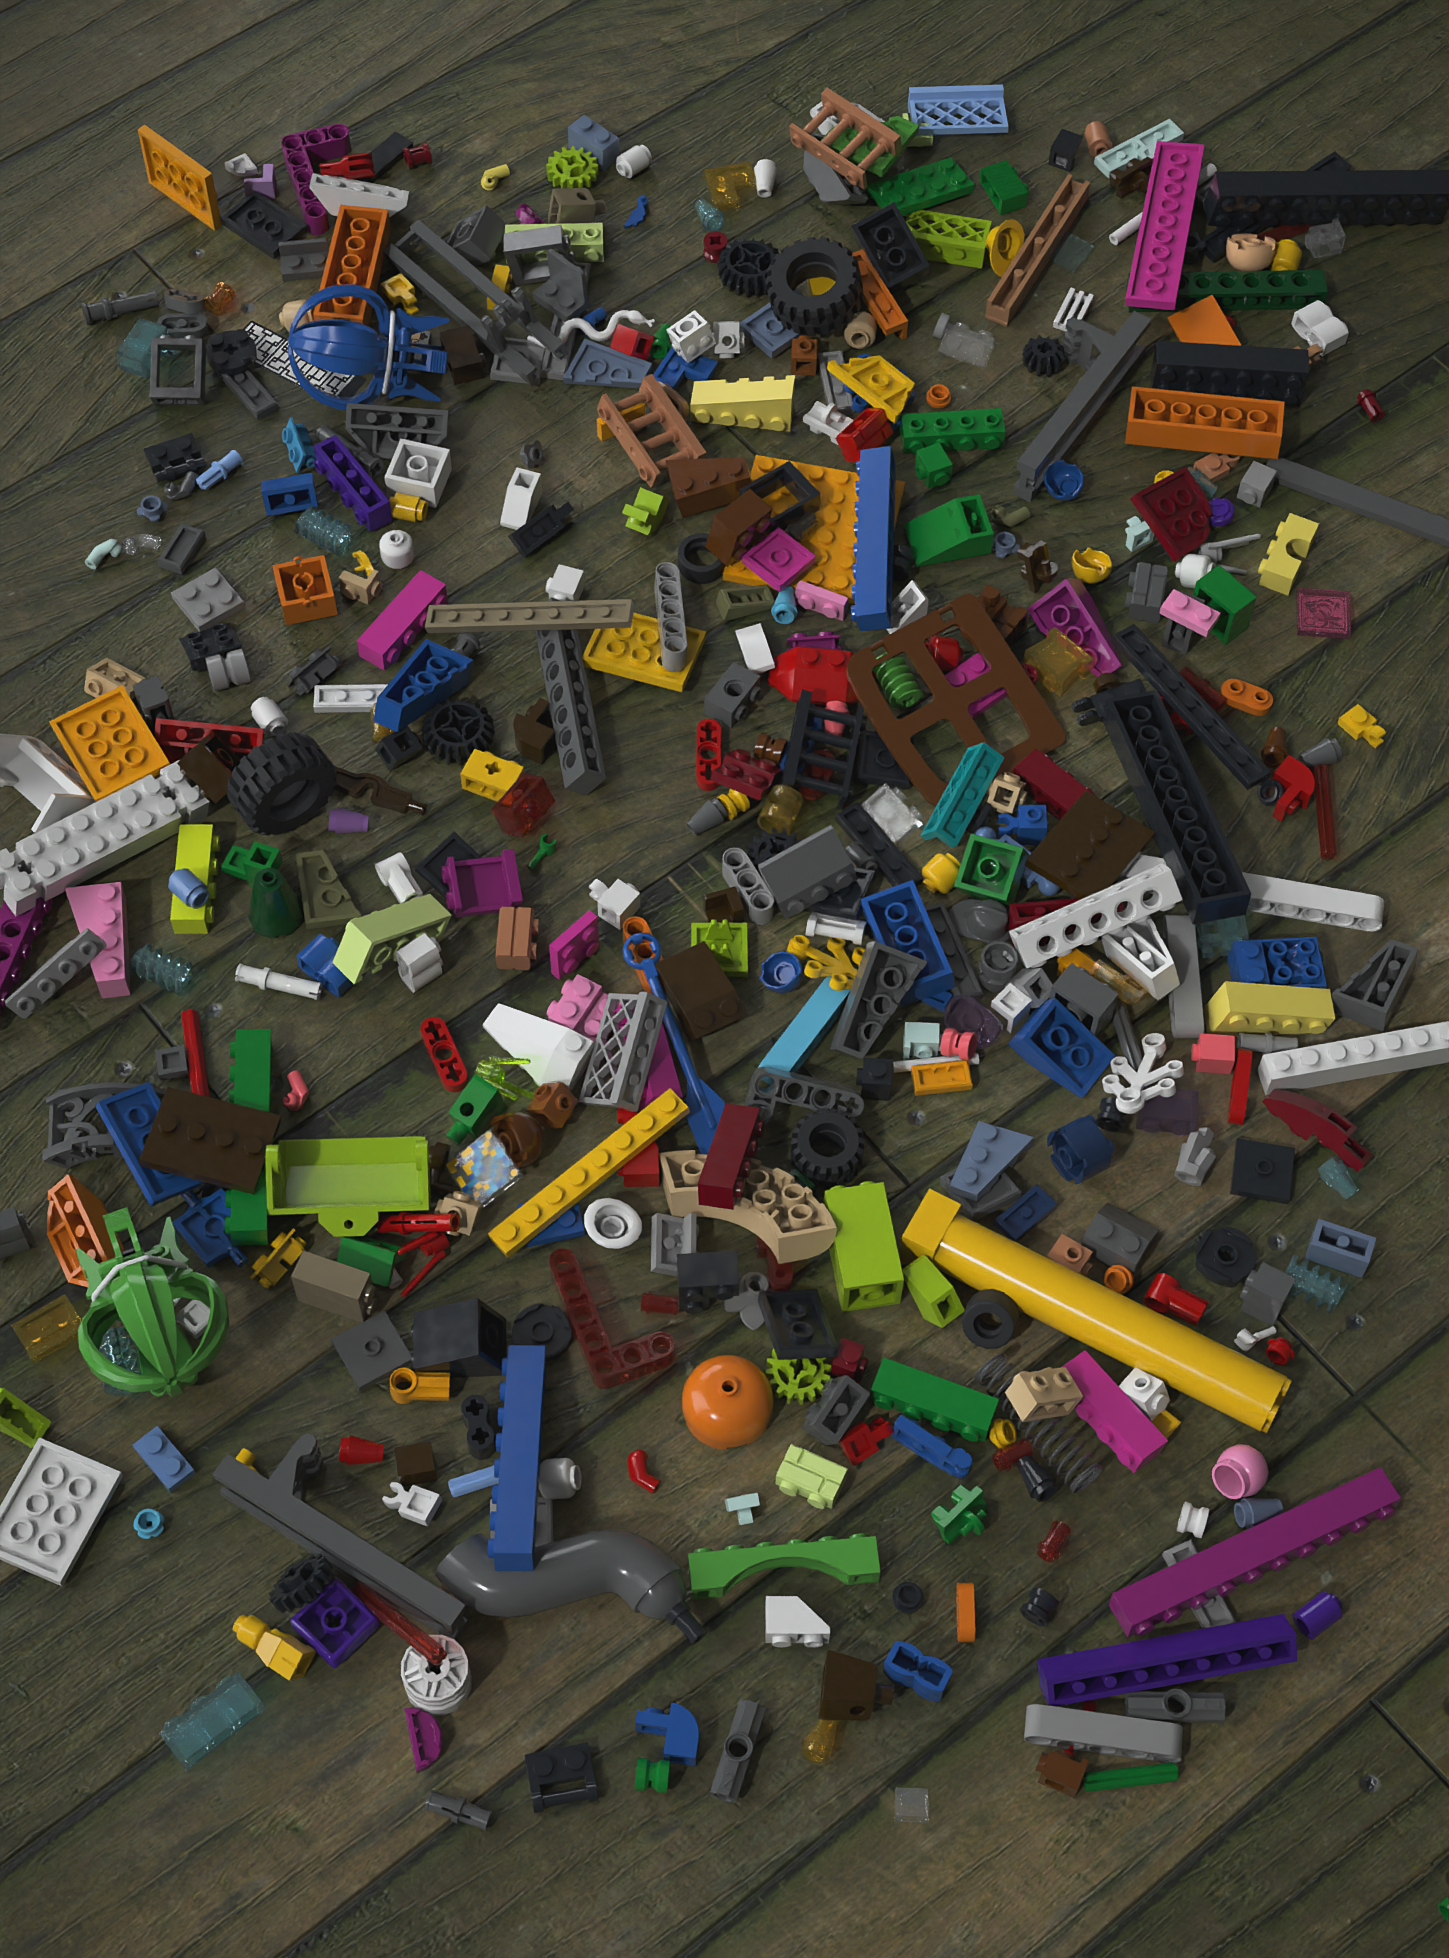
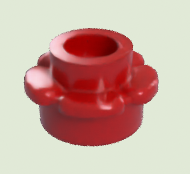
M1272 1338L1267 1342L1269 1346L1265 1354L1275 1364L1286 1365L1290 1359L1294 1358L1295 1352L1288 1340Z

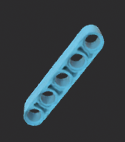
M831 976L826 977L762 1060L759 1067L767 1066L797 1073L843 1012L851 989L836 991L829 986ZM769 1076L761 1078L762 1081L772 1085L773 1078Z

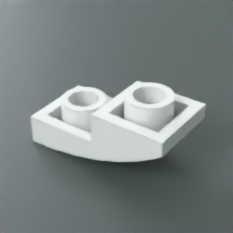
M760 623L735 631L748 670L761 674L775 668Z

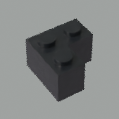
M737 1251L677 1254L679 1311L697 1314L703 1310H709V1298L716 1297L719 1300H728L734 1296H739L740 1283Z

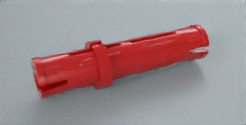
M403 1211L400 1214L379 1215L376 1227L380 1233L399 1232L402 1235H410L412 1232H457L461 1222L457 1213L412 1214L410 1211ZM401 1222H409V1223H411V1224H400V1223H401ZM426 1222H437L434 1224H425Z

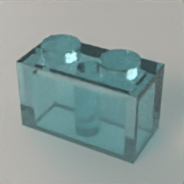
M139 318L116 352L120 370L147 379L151 372L152 338L168 335L167 327ZM161 350L160 358L168 350Z

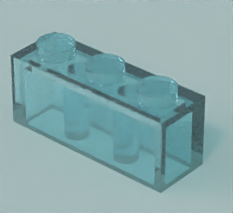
M239 1672L234 1676L228 1675L217 1684L216 1690L207 1697L203 1695L193 1701L189 1707L190 1710L180 1717L175 1716L168 1720L163 1726L164 1730L159 1733L163 1742L185 1771H188L265 1711L261 1700Z

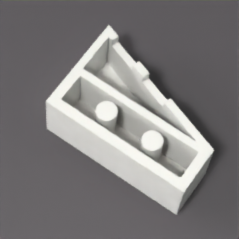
M1151 917L1142 922L1133 921L1124 925V929L1117 933H1106L1101 936L1106 956L1155 999H1161L1180 985L1174 961Z

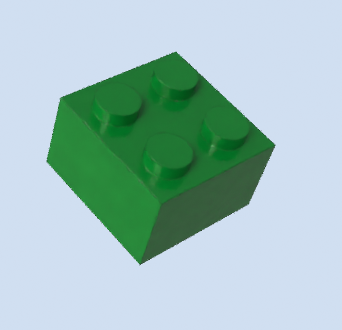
M1220 565L1196 581L1193 595L1205 600L1204 605L1220 612L1219 620L1210 632L1225 645L1229 644L1248 629L1257 597L1249 588L1244 587L1230 572L1225 571Z
M971 834L954 887L961 893L985 900H997L1003 905L1010 906V904H1014L1026 867L1025 862L1029 854L1022 847Z

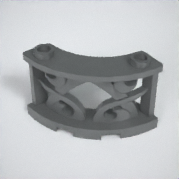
M121 1082L94 1083L69 1089H59L57 1093L47 1097L46 1105H49L48 1148L43 1150L42 1161L68 1169L82 1162L98 1159V1154L114 1153V1158H123L109 1131L107 1134L99 1135L93 1125L84 1121L96 1110L95 1106L98 1101L142 1084ZM150 1083L160 1102H162L166 1090ZM65 1114L67 1116V1119L72 1122L65 1123ZM82 1131L90 1133L89 1136H83Z

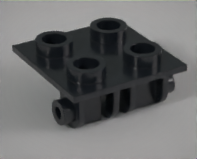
M229 622L215 624L210 629L201 632H190L185 637L179 639L190 660L189 663L193 672L207 670L205 661L207 657L219 654L222 656L221 653H223L224 658H226L228 652L242 649V644Z

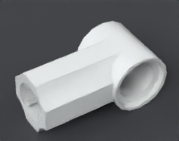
M401 852L375 864L382 883L390 887L400 904L410 901L415 897L423 896V892L412 877L410 867Z

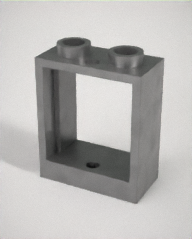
M562 225L504 233V254L515 286L543 282L550 279L548 260L524 263L521 256L523 253L557 248L559 254L564 255L569 262L576 266L575 253L569 250L571 249L569 235L564 234Z
M169 335L152 338L150 398L154 405H205L206 345L203 339L192 335L185 336L184 339H177ZM161 350H195L194 388L159 387Z

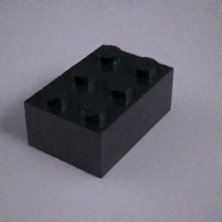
M895 202L851 225L852 235L860 250L863 249L891 295L930 274V265Z

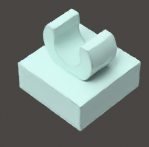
M1136 516L1127 520L1130 527L1125 529L1127 533L1126 546L1131 552L1153 542L1154 533L1145 521L1141 523Z
M758 1493L725 1499L727 1511L737 1510L739 1525L753 1523L750 1507L760 1505Z

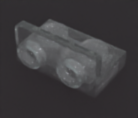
M885 783L862 806L898 846L917 827L920 830L925 828V825L920 821L924 816L914 805L909 808L904 803L907 797L897 786L892 789Z

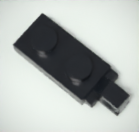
M566 502L558 509L554 505L548 506L508 537L522 557H525L564 528V525L567 523L563 518L574 509L569 502Z

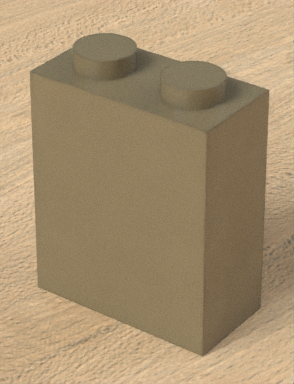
M306 1251L302 1252L291 1275L298 1301L361 1323L366 1320L368 1314L372 1315L374 1313L378 1299L375 1297V1286L372 1284L370 1273Z

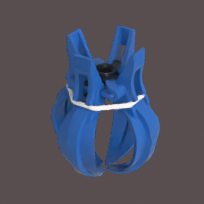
M357 284L333 285L309 297L297 311L289 331L288 357L292 371L305 391L320 403L339 410H347V403L370 405L379 396L381 391L383 394H387L390 399L399 395H411L427 401L435 400L440 402L439 396L407 376V369L446 374L448 352L443 351V346L411 342V336L448 323L449 319L433 315L413 316L400 308H397L395 314L394 311H388L382 298L372 289ZM354 296L365 299L375 308L379 321V331L385 338L380 337L374 329L362 323L349 320H317L303 324L298 328L296 327L307 311L319 303L336 297ZM293 350L301 359L321 369L344 375L359 376L374 372L373 379L365 391L353 397H340L327 393L312 384L300 371L294 358ZM414 353L422 354L421 360L414 359Z

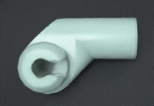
M109 539L93 549L85 564L91 569H96L105 555L110 553L113 557H117L123 547L117 543V540Z

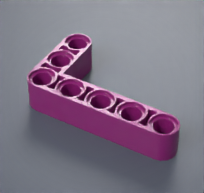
M333 124L289 134L281 140L283 159L305 224H307V229L313 235L324 234L329 226L326 208L310 189V182L314 173L311 164L343 157L350 153L349 129L343 124Z

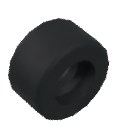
M995 1289L982 1290L974 1294L967 1303L962 1318L963 1332L971 1342L979 1347L998 1349L1006 1345L1014 1336L1019 1320L1018 1306L1011 1297L1002 1291ZM981 1313L995 1314L1000 1318L1002 1324L989 1325L982 1321L979 1315Z

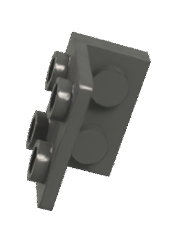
M550 249L547 251L550 279L533 292V299L566 322L576 318L589 308L586 274L581 267L569 262L564 255Z

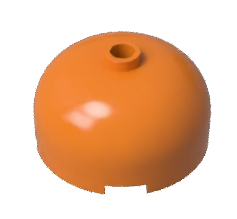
M720 1355L702 1362L691 1372L683 1388L682 1411L686 1425L699 1441L713 1448L727 1450L730 1447L753 1443L766 1431L772 1418L773 1391L767 1376L752 1361L736 1355Z

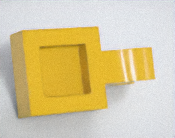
M402 273L380 284L381 291L394 305L401 302L406 312L410 315L419 312V309L415 306L417 299L414 296V286Z
M1359 704L1339 717L1338 725L1355 740L1363 736L1374 748H1377L1384 742L1381 737L1386 735V731L1376 725L1377 720Z

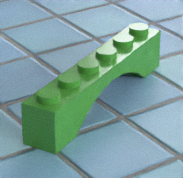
M864 1533L851 1535L849 1539L837 1540L834 1536L820 1538L816 1542L795 1539L784 1545L763 1542L751 1548H744L742 1545H731L726 1547L725 1550L713 1551L711 1548L696 1549L694 1553H688L692 1600L723 1597L735 1585L749 1576L779 1567H804L818 1570L839 1579L847 1585L879 1582L880 1578L876 1536L868 1537Z

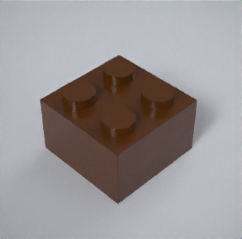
M749 489L714 516L705 547L727 567L734 561H741L744 554L765 538V531L771 522L769 518L772 508Z

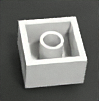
M400 439L385 475L387 497H394L397 492L422 497V500L428 502V506L436 508L452 470L450 449Z

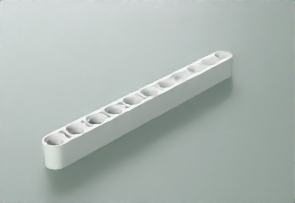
M1140 854L1117 883L1164 863L1166 865L1163 858ZM1242 872L1251 891L1248 911L1373 932L1382 928L1384 900L1379 896ZM1148 890L1145 893L1153 894V890Z

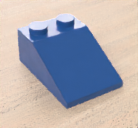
M1056 998L1047 1000L1040 1007L1036 1008L1008 1043L1028 1064L1080 1098L1085 1096L1115 1057Z

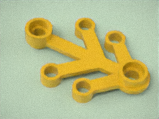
M795 935L794 938L790 939L786 952L793 953L799 960H805L808 956L815 959L807 962L804 969L805 975L810 978L831 976L829 986L836 991L851 989L858 970L852 966L843 949L846 942L845 939L829 937L827 948L832 951L835 958L811 947L809 939L803 935ZM856 947L851 957L852 961L858 964V966L865 952L863 947Z

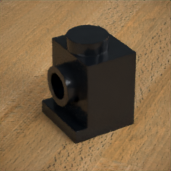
M407 725L399 732L395 731L382 738L375 751L391 772L397 766L416 757L422 746L418 735L412 732Z

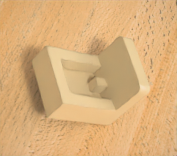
M375 569L367 579L345 570L339 576L341 594H344L349 599H356L369 605L374 596L377 597L381 592L382 582L380 580V573Z

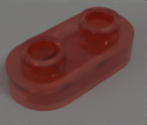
M817 750L812 753L835 759L834 756L826 750ZM806 763L802 776L829 782L834 770L821 769ZM798 786L800 794L806 799L816 800L825 793Z

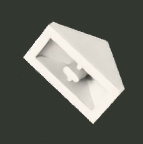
M912 580L892 601L891 628H887L890 634L927 615L928 598L915 581Z

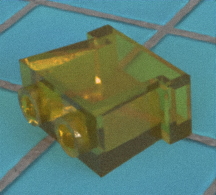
M1056 627L1047 632L1046 639L1026 649L1023 664L1032 665L1037 670L1038 679L1044 683L1045 687L1050 691H1054L1060 697L1063 696L1078 677L1083 680L1090 674L1093 658Z

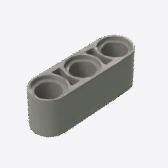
M729 848L724 852L722 859L724 879L729 887H736L744 911L753 923L757 925L769 923L773 918L774 910L772 893L747 854L740 848ZM757 906H764L766 908L760 909Z

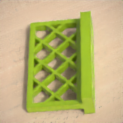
M918 210L903 215L912 218L907 220L906 223L927 260L982 269L986 251V239L990 232L992 221ZM931 220L935 221V223L929 225L925 221ZM918 224L922 228L915 230L911 226ZM950 224H957V225H959V226L956 227V228H952V227L949 226V225H950ZM942 228L945 232L939 234L935 230ZM973 228H982L984 230L976 232ZM966 232L969 236L963 238L960 233Z

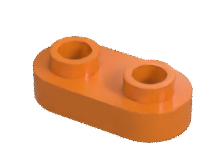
M1229 679L1222 684L1220 698L1226 705L1255 716L1266 715L1271 710L1273 697L1269 691L1239 679Z

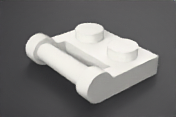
M812 912L807 922L805 935L814 937L816 934L851 940L853 944L861 945L867 921H856Z

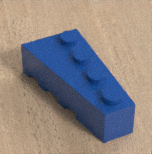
M425 639L377 697L373 722L399 732L428 712L429 709L434 708L436 703L440 704L446 698L468 685L473 659Z

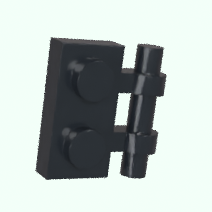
M192 433L144 448L146 459L152 472L155 474L157 482L164 480L170 482L176 480V476L186 474L187 472L197 473L198 469L206 467L205 460L201 457L200 450Z

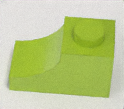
M0 1388V1432L33 1448L37 1440L43 1437L51 1421L5 1388Z

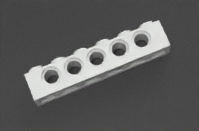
M1163 863L1009 931V934L1023 965L1026 968H1037L1044 965L1047 959L1054 956H1065L1072 952V948L1081 944L1090 945L1096 942L1099 936L1106 933H1117L1124 929V925L1133 921L1142 922L1148 919L1151 913L1158 910H1169L1176 905V902L1181 901L1182 897L1171 869ZM1148 890H1153L1152 898L1143 901L1144 893ZM1127 901V908L1122 912H1117V906L1121 902ZM1096 913H1102L1101 920L1092 924V916ZM1071 924H1076L1075 931L1070 935H1065V929ZM1050 936V941L1047 945L1039 946V941L1042 937Z

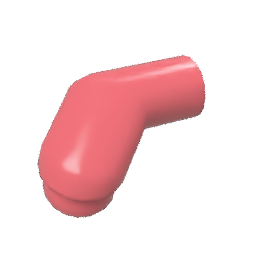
M298 1070L292 1071L287 1075L292 1091L287 1094L288 1098H283V1105L290 1111H297L302 1108L309 1095V1089Z

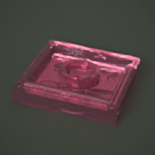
M1297 588V635L1349 639L1351 635L1350 591Z

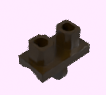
M1147 156L1141 161L1133 158L1128 161L1126 170L1115 169L1110 173V183L1116 187L1117 197L1122 199L1136 189L1142 193L1147 192L1151 173L1150 167L1153 163L1151 158Z
M1040 540L1036 545L1026 542L1017 550L1018 558L1025 562L1021 569V577L1028 581L1030 591L1036 593L1041 584L1051 583L1052 579L1058 575L1057 564L1049 560L1046 542Z

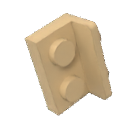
M105 658L87 669L84 691L97 698L123 685L132 700L136 697L133 686L147 678L109 658Z

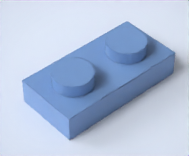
M158 1426L133 1444L134 1450L170 1493L195 1475L194 1469Z

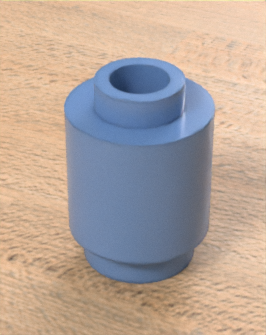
M188 868L178 869L171 874L168 888L186 906L198 909L207 902L210 896L207 886Z

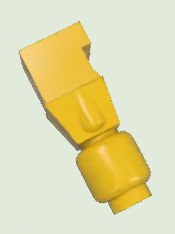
M242 1614L233 1625V1631L237 1633V1639L249 1648L256 1650V1653L267 1667H270L289 1681L304 1677L317 1652L311 1646L297 1640L293 1635L281 1632L278 1629L271 1630L267 1623L254 1615L247 1617Z

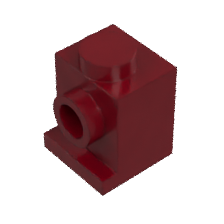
M842 1338L838 1347L837 1357H834L831 1365L830 1378L834 1379L847 1375L860 1385L869 1362L868 1358L863 1357L865 1346Z

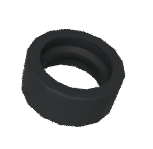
M708 533L690 535L678 547V569L684 578L696 584H707L716 581L723 575L725 564L718 558L716 562L708 566H696L687 561V556L693 552H710L705 547L709 536Z

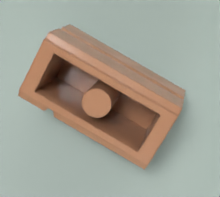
M500 908L496 945V965L498 969L512 970L515 968L516 970H529L531 968V960L537 959V943H533V935H539V919H534L532 908Z

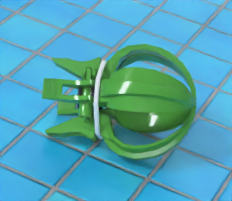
M127 1207L103 1215L115 1252V1258L99 1264L80 1248L76 1249L80 1266L88 1281L86 1297L87 1300L92 1299L91 1308L83 1317L78 1329L79 1350L94 1375L117 1389L129 1392L150 1391L158 1397L169 1394L173 1398L184 1394L185 1387L193 1385L198 1379V1372L209 1366L221 1351L230 1324L226 1297L216 1281L206 1275L193 1272L187 1266L190 1264V1261L180 1252V1242L170 1216L166 1218L160 1244L153 1246L150 1251L144 1252L140 1246ZM128 1229L134 1248L121 1252L115 1233ZM182 1297L201 1301L210 1308L208 1326L195 1353L175 1319L174 1306ZM115 1321L123 1322L129 1335L136 1343L142 1375L118 1366L99 1351L104 1334Z

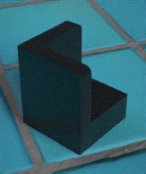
M1061 129L1051 146L1048 165L1071 172L1074 167L1076 151L1083 141V136Z

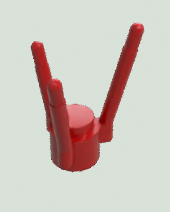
M427 1232L419 1238L400 1245L403 1248L398 1250L399 1255L420 1247L426 1257L433 1256L401 1292L402 1297H406L434 1265L446 1257L443 1250L449 1247V1242L443 1232Z

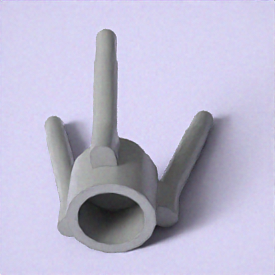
M1254 534L1220 542L1204 543L1199 546V555L1209 556L1212 563H1215L1216 566L1220 565L1225 571L1246 575V570L1216 564V562L1222 560V549L1248 545L1249 541L1260 539L1261 535Z

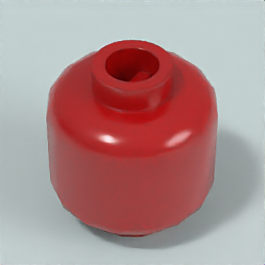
M934 636L929 642L925 643L926 648L941 671L950 672L963 660V648H960L959 642L955 638Z

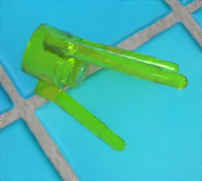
M491 1055L488 1061L481 1060L477 1065L475 1074L496 1087L504 1096L518 1101L519 1097L511 1092L514 1091L534 1099L533 1092L504 1081L505 1070L500 1066V1064H530V1059L498 1058Z

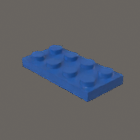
M150 1082L100 1100L95 1107L149 1205L154 1206L199 1187L202 1181L139 1166L140 1155L161 1105Z

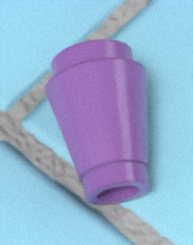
M340 807L330 809L328 831H335V834L367 832L369 815H363Z

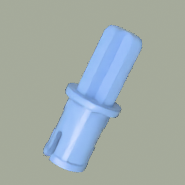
M231 450L220 461H214L211 464L212 467L196 479L197 484L202 490H208L219 480H225L228 477V473L243 463L242 457L235 450Z

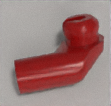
M637 1449L631 1452L627 1458L629 1478L638 1486L654 1494L659 1488L661 1481L647 1473L646 1460L648 1455L645 1451Z

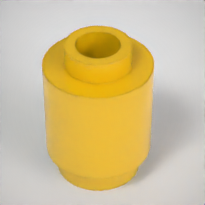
M399 492L394 497H390L392 518L416 523L425 520L428 502L422 500V497Z

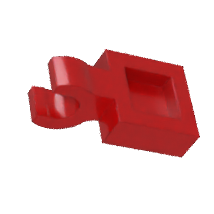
M880 1416L874 1419L869 1424V1427L864 1422H861L843 1434L839 1443L848 1462L855 1466L878 1452L879 1448L876 1442L890 1436L894 1431L890 1422H884L883 1417Z

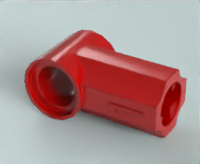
M1158 1273L1143 1298L1144 1303L1152 1310L1159 1313H1166L1168 1311L1194 1326H1197L1208 1305V1301L1181 1288L1175 1278L1164 1273Z

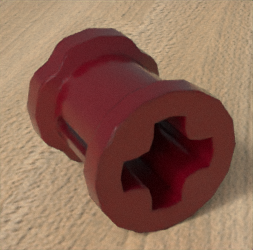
M427 142L422 143V146L403 148V155L408 169H412L417 164L432 163L431 152Z

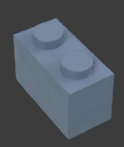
M586 115L581 116L568 127L569 149H571V146H574L575 150L583 147L584 153L591 151L592 157L597 158L598 169L603 172L616 162L619 156V138Z
M1318 1219L1304 1259L1362 1278L1370 1262L1376 1238Z

